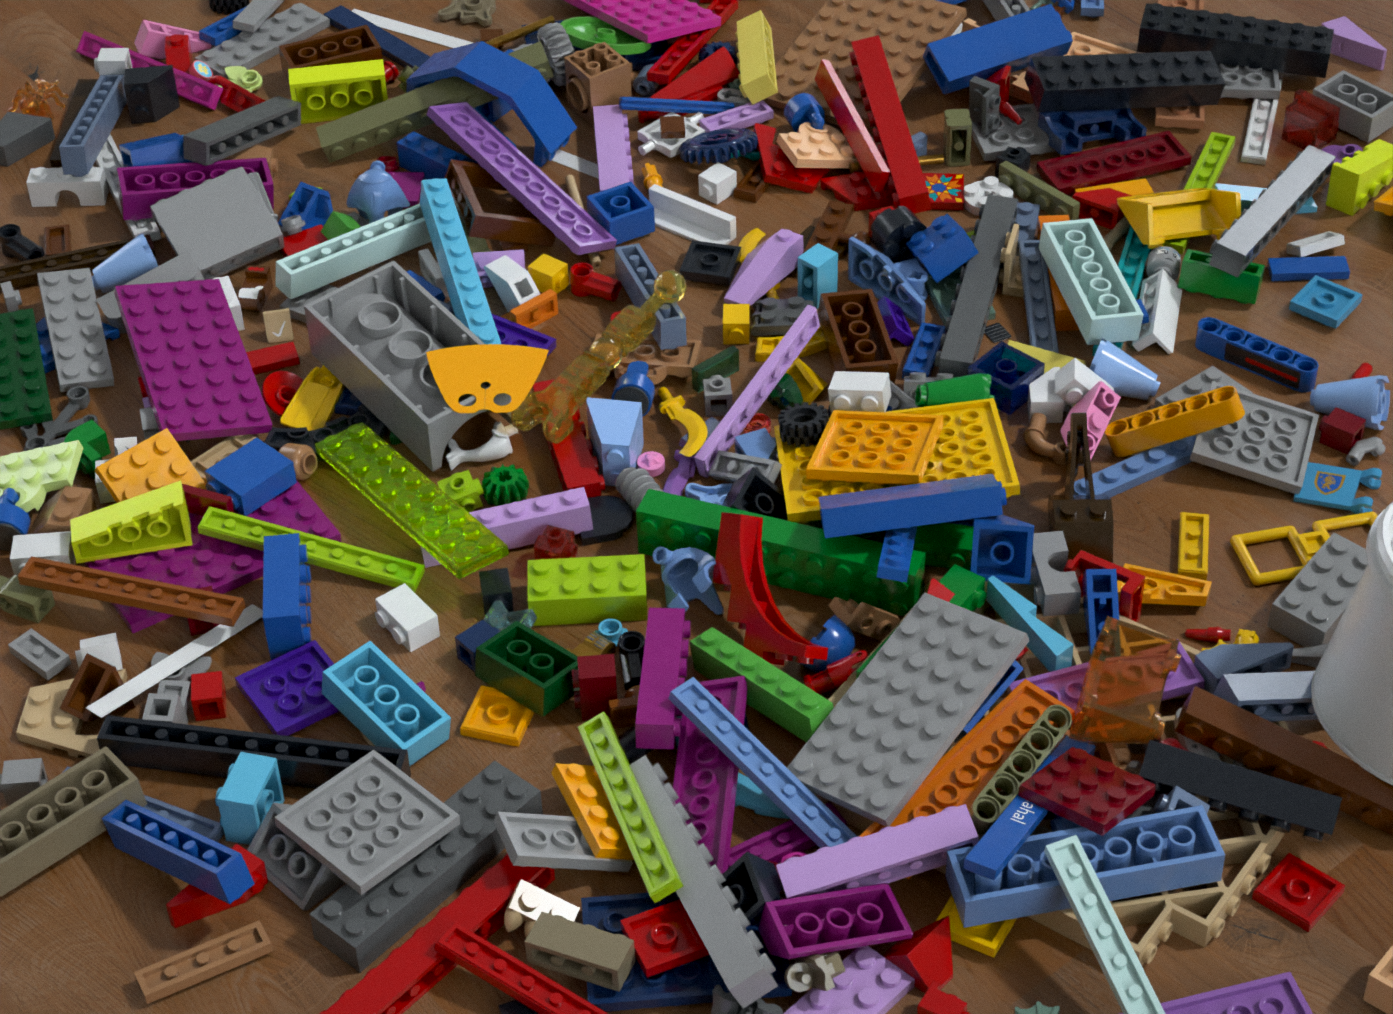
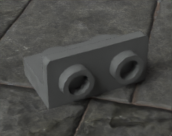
M974 76L969 81L970 118L972 122L982 125L981 134L987 136L1000 123V85Z

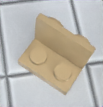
M1014 224L1012 232H1007L1005 248L1003 247L1001 251L1000 263L1004 264L1000 270L999 283L1003 284V295L1024 297L1019 256H1017L1019 224Z

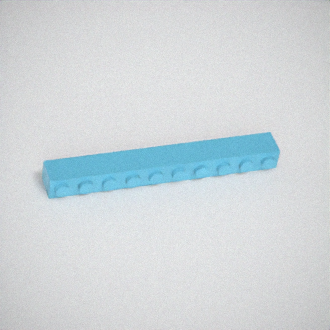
M447 178L422 180L420 207L455 316L485 344H501Z

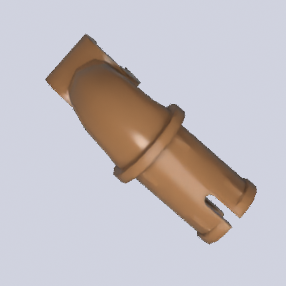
M1034 413L1031 416L1028 428L1023 433V439L1033 452L1051 457L1059 465H1065V449H1069L1065 441H1060L1056 445L1045 441L1044 430L1047 418L1044 414Z

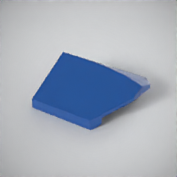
M300 182L278 222L279 226H282L281 220L300 215L301 219L305 220V225L301 227L302 231L320 224L324 227L333 211L329 192Z

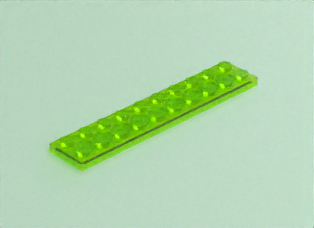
M363 422L351 425L348 429L335 435H330L315 444L316 453L458 579L509 555L508 546Z

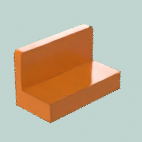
M549 289L500 317L532 329L558 314L557 293Z

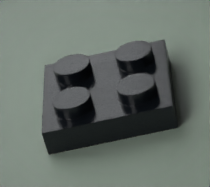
M692 240L679 270L680 279L715 283L717 285H730L741 257V247Z

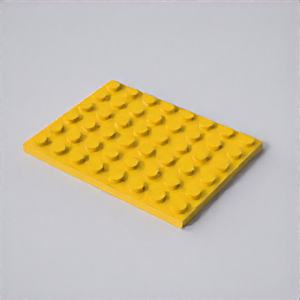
M994 398L885 412L943 415L944 425L921 483L993 474L997 482L1001 481L1002 488H1005L1006 498L1012 495H1020V484ZM779 425L774 426L779 463L782 464L780 472L788 521L805 524L809 521L821 520L818 497L903 486L902 484L889 483L878 485L871 482L847 483L835 480L823 482L817 479H807L806 468L817 445L810 443V447H805V444L795 447L794 443L792 446H789L787 442L784 443L782 438H780Z

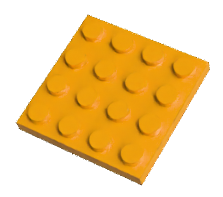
M833 410L807 465V479H817L823 482L829 480L845 481L847 483L871 482L878 485L885 483L902 485L921 483L944 425L943 415Z

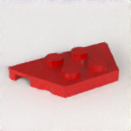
M864 172L820 178L821 189L824 191L827 189L832 190L836 199L846 204L854 205V211L894 205L891 193L895 192L889 191L888 183L886 182L883 192H874Z

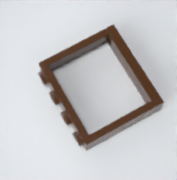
M450 160L445 178H447L457 212L469 237L553 246L556 236L534 214L535 219L483 212L472 187L508 190L494 180L490 173L479 166V163Z

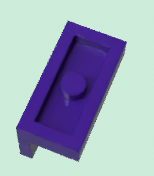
M883 296L877 304L889 338L891 340L894 337L908 347L915 339L904 312L900 306Z

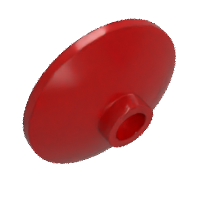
M276 371L269 374L262 385V395L265 403L274 413L282 417L304 380L288 371Z

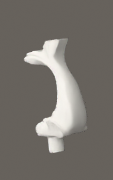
M501 421L495 422L491 439L473 450H462L456 441L451 438L448 442L450 453L446 455L451 471L463 462L491 461L512 454L513 449L509 436L518 433L515 423L504 427Z

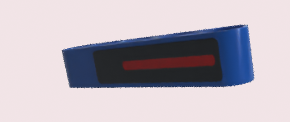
M1205 317L1199 320L1195 347L1201 352L1298 392L1307 393L1315 388L1319 365L1312 357L1216 318Z

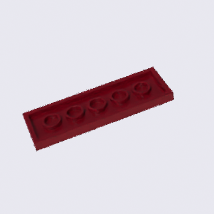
M1168 130L1037 162L1036 171L1048 185L1069 195L1079 188L1132 180L1191 165L1192 156Z

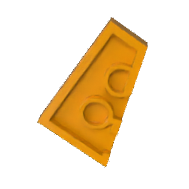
M1127 563L1124 564V568L1145 576L1142 603L1206 606L1211 590V581ZM1119 580L1117 581L1118 602L1121 589L1125 585L1124 582Z

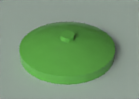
M573 17L561 22L572 45L583 50L602 42L607 43L620 55L639 54L651 48L652 43L647 44L597 17Z

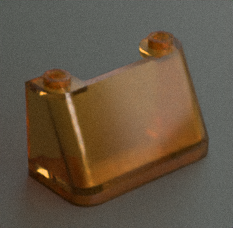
M1107 616L1087 665L1075 710V719L1072 721L1068 738L1080 743L1149 744V740H1154V738L1160 740L1165 721L1160 720L1161 713L1158 712L1167 676L1170 671L1176 672L1181 659V654L1176 653L1179 640Z

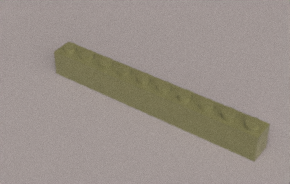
M541 41L508 54L539 70L545 80L554 77ZM453 76L443 78L318 126L316 130L322 149L329 163L435 123L427 116L429 106L467 102L472 108L498 99V97L460 77Z

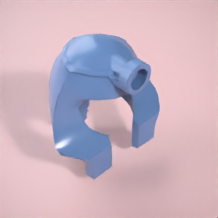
M376 160L372 162L369 170L359 175L348 194L346 205L348 208H356L359 215L369 219V223L384 218V213L387 210L388 216L402 211L403 207H409L410 203L398 183L385 171L384 163Z
M657 547L654 550L653 561L661 565L666 608H685L686 612L689 608L687 602L697 598L704 602L715 614H724V607L714 583H712L714 565L716 564L714 557L707 552L691 547L680 548L674 551H670L665 547Z

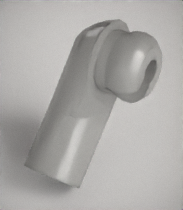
M1371 437L1357 441L1347 455L1346 461L1350 465L1356 466L1365 453L1371 452L1373 456L1382 455L1386 449L1385 445L1382 444L1383 440L1378 437Z

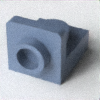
M1175 786L1167 795L1163 793L1158 798L1153 810L1161 813L1203 805L1207 814L1210 805L1180 787Z

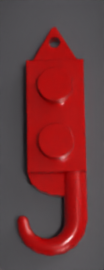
M215 75L207 80L209 83L222 86L221 103L236 112H241L266 101L223 76Z

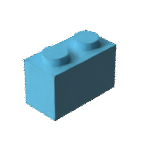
M819 243L798 257V296L804 298V300L813 301V306L818 309L821 293L837 292L838 253Z

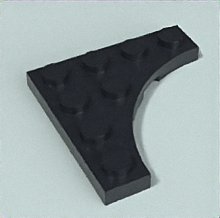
M362 403L358 406L359 411L348 418L342 416L326 422V427L308 431L307 427H272L264 443L276 451H279L287 443L305 444L314 450L318 461L369 468L388 428Z

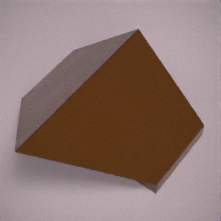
M87 653L59 709L86 722L101 718L86 709V707L124 684L116 667ZM131 699L107 715L135 708V705Z

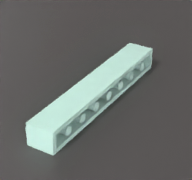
M420 204L276 261V287L291 300L431 242Z

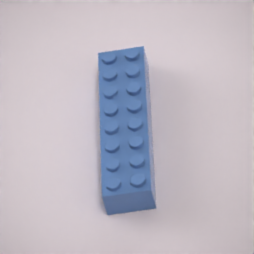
M1203 805L1124 819L1103 836L1084 827L1029 836L995 880L963 868L966 856L975 846L947 851L946 879L963 927L966 928L1070 909L1069 901L1045 855L1044 849L1046 845L1077 835L1109 901L1221 881L1225 853Z

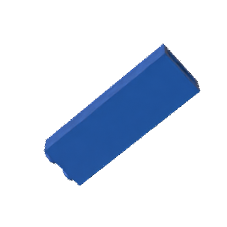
M1052 4L928 43L923 59L945 95L969 87V81L974 76L986 80L1006 65L1011 66L1012 73L1027 68L1031 57L1066 55L1073 40L1070 31L1066 30L1062 23L1060 14L1055 11Z
M993 474L818 497L825 538L1003 515L1002 506L1007 505L1005 488H1002L1001 481L997 482Z

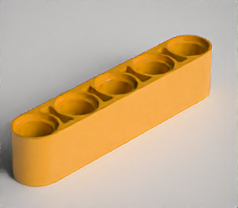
M1224 386L1113 421L1107 425L1105 435L1114 455L1125 457L1237 422L1243 418L1245 410L1236 388Z

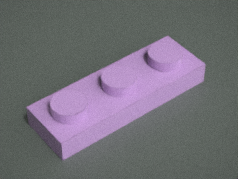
M761 100L753 105L748 103L700 119L699 125L705 132L727 128L742 129L753 126L755 123L761 124L764 121L773 119L774 111Z

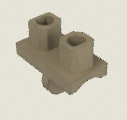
M836 952L828 955L827 953L803 956L791 959L794 963L787 967L784 979L787 987L792 991L804 992L810 987L828 991L835 987L832 978L844 973L845 968L840 955Z

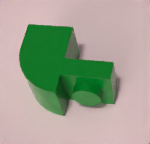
M90 420L71 430L64 442L79 440L83 446V451L77 470L81 469L84 474H89L95 480V461L102 460L103 457L111 452L106 432L93 420Z

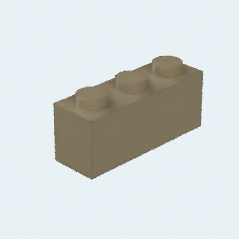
M541 912L525 940L528 963L620 992L636 962L634 940L622 934L609 933L589 924L584 925L568 920L561 915Z

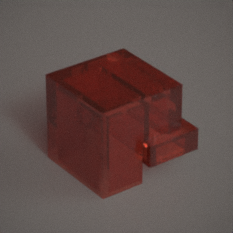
M1299 89L1294 94L1293 102L1286 106L1281 139L1303 150L1308 145L1322 149L1337 137L1340 107Z

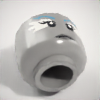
M1167 246L1153 249L1149 253L1147 260V276L1150 277L1164 269L1175 281L1179 276L1182 262L1178 251Z

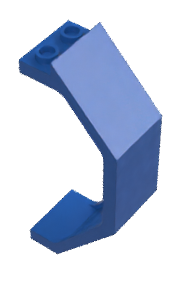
M483 41L434 53L407 79L406 93L433 83L435 80L457 76L506 101L532 135L535 141L533 163L539 167H542L548 160L551 161L556 152L561 147L567 145L570 135L577 128L539 70Z

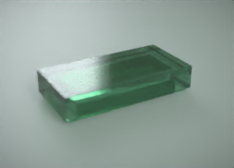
M731 346L692 368L693 389L700 393L703 391V379H709L713 375L727 378L739 371V349Z

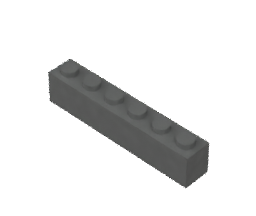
M277 96L183 135L184 159L207 166L301 125V103Z

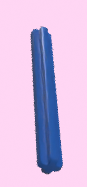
M639 97L619 98V109L718 114L735 108L732 102Z

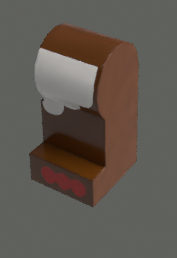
M247 265L245 270L246 278L242 287L238 290L237 298L241 310L246 309L259 312L265 306L273 289L270 267Z

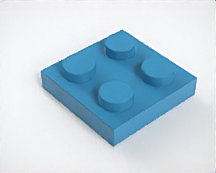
M1315 275L1290 301L1289 310L1336 329L1361 303L1363 294Z

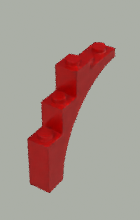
M722 512L712 583L724 584L723 590L731 591L727 621L738 622V629L746 630L743 647L770 664L784 665L785 660L793 661V656H796L795 662L812 665L814 664V659L827 660L828 648L811 643L800 636L785 621L774 603L763 566V518Z

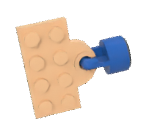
M801 93L795 95L787 102L784 108V117L795 132L779 133L776 142L795 168L849 169L850 163L858 162L845 136L832 126L824 124V109L814 96L808 93Z

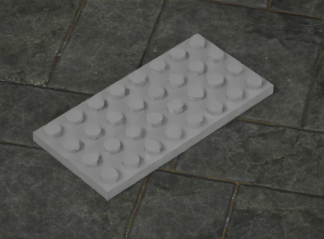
M924 593L787 769L812 793L885 827H889L1029 642L1027 633Z

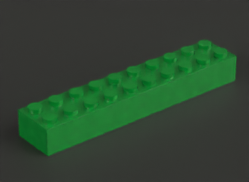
M653 489L647 490L636 510L638 553L653 556V552L657 547H665L670 551L691 547L707 552L715 559L721 513L743 514L763 518L762 556L767 584L829 599H834L835 597L846 601L852 599L858 604L864 602L900 616H905L924 594L925 552L913 550L906 583L876 577L883 547L881 542L851 535L825 538L821 528Z

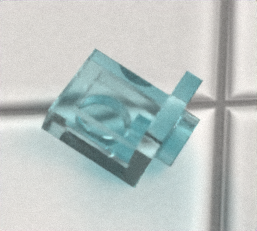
M501 600L494 601L484 621L500 631L515 621L531 629L537 616L532 609L508 612Z

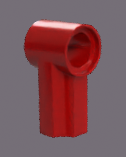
M576 263L570 268V290L573 295L586 297L591 294L615 302L621 290V281L593 272V267L588 263Z

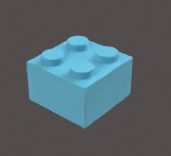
M240 752L235 764L232 763L230 765L227 780L224 786L218 789L215 803L219 806L221 815L220 825L224 829L226 841L250 845L273 803H284L285 799L276 758Z

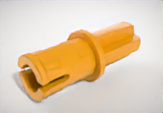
M645 163V167L641 169L645 188L649 191V188L654 184L663 187V179L658 174L655 165Z

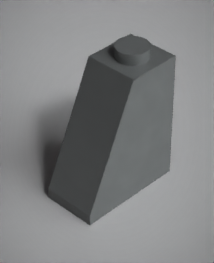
M7 112L0 120V165L8 167L53 141L55 134L51 118Z

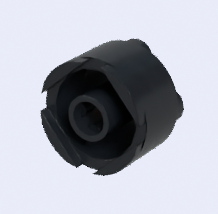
M898 206L899 208L891 210V208L884 210L876 217L871 226L872 238L870 237L872 244L880 253L889 257L893 264L914 258L906 243L910 241L915 233L924 231L927 228L905 206Z

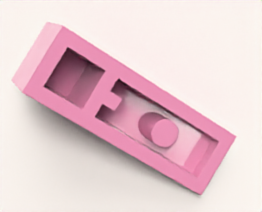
M147 20L142 21L134 42L139 54L151 59L166 58L165 37L174 34L189 35L192 53L208 50L212 47L211 44L199 39V32Z

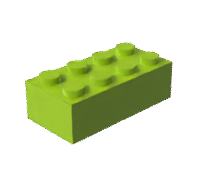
M644 554L528 560V610L530 626L601 623L605 619H616L620 622L648 620Z

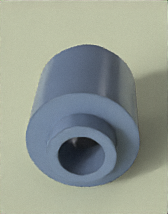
M654 64L644 66L633 82V88L640 96H652L659 86L656 82L647 81V71Z

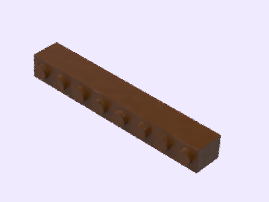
M1195 686L1183 704L1174 729L1175 732L1265 775L1341 797L1340 811L1393 836V785L1379 779L1356 762L1199 687Z

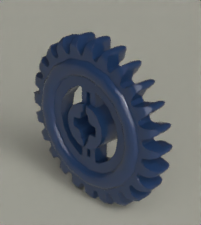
M744 128L713 130L684 141L679 147V154L682 160L691 164L695 163L696 160L698 164H701L703 157H705L707 164L710 161L712 163H723L731 159V153L737 159L738 150L743 156L746 155V152L751 153L758 145V137L755 132Z

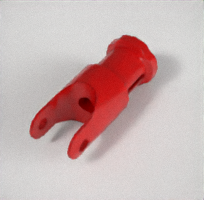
M865 650L857 651L827 665V669L812 676H804L805 685L820 695L835 688L838 689L857 669L851 667L866 659L867 652Z

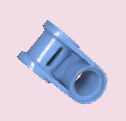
M913 258L894 263L925 301L928 297L927 290L925 289L928 274L920 266L918 260Z

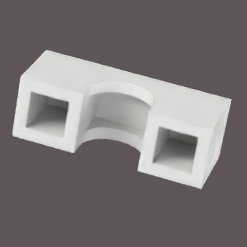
M92 166L89 174L82 177L63 175L62 167L31 168L26 182L32 207L57 206L60 191L62 190L74 192L78 196L81 206L105 205L109 192L104 167Z

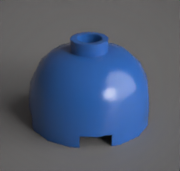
M836 615L832 616L823 625L827 630L823 629L816 637L810 640L811 643L828 648L827 660L814 659L813 665L800 663L815 674L827 669V665L851 655L855 647V637L851 629Z

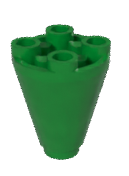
M977 373L918 385L915 392V405L917 407L994 398V395H990L991 375Z

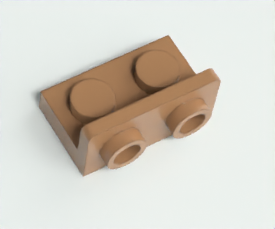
M835 597L828 605L835 615L851 630L882 641L900 622L899 617L895 614L864 602L858 604L852 599L846 601Z

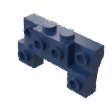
M1131 108L1040 112L1038 118V127L1049 135L1048 145L1060 155H1069L1073 152L1082 151L1083 142L1115 138L1119 142L1144 137L1147 132V128L1134 117Z

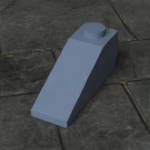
M1290 642L1221 644L1195 655L1194 665L1205 680L1204 690L1213 694L1223 674L1281 672L1290 668L1294 646Z

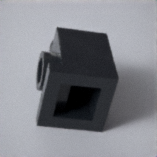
M1008 146L1001 155L996 157L995 177L999 179V164L1004 161H1008L1028 172L1030 169L1031 153L1027 152L1023 147L1012 148Z

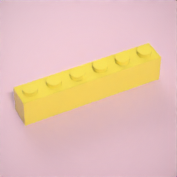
M761 10L737 21V31L735 32L738 40L736 46L739 51L737 52V57L740 62L737 64L740 71L738 77L741 82L739 88L743 97H748L752 105L778 93L772 30Z

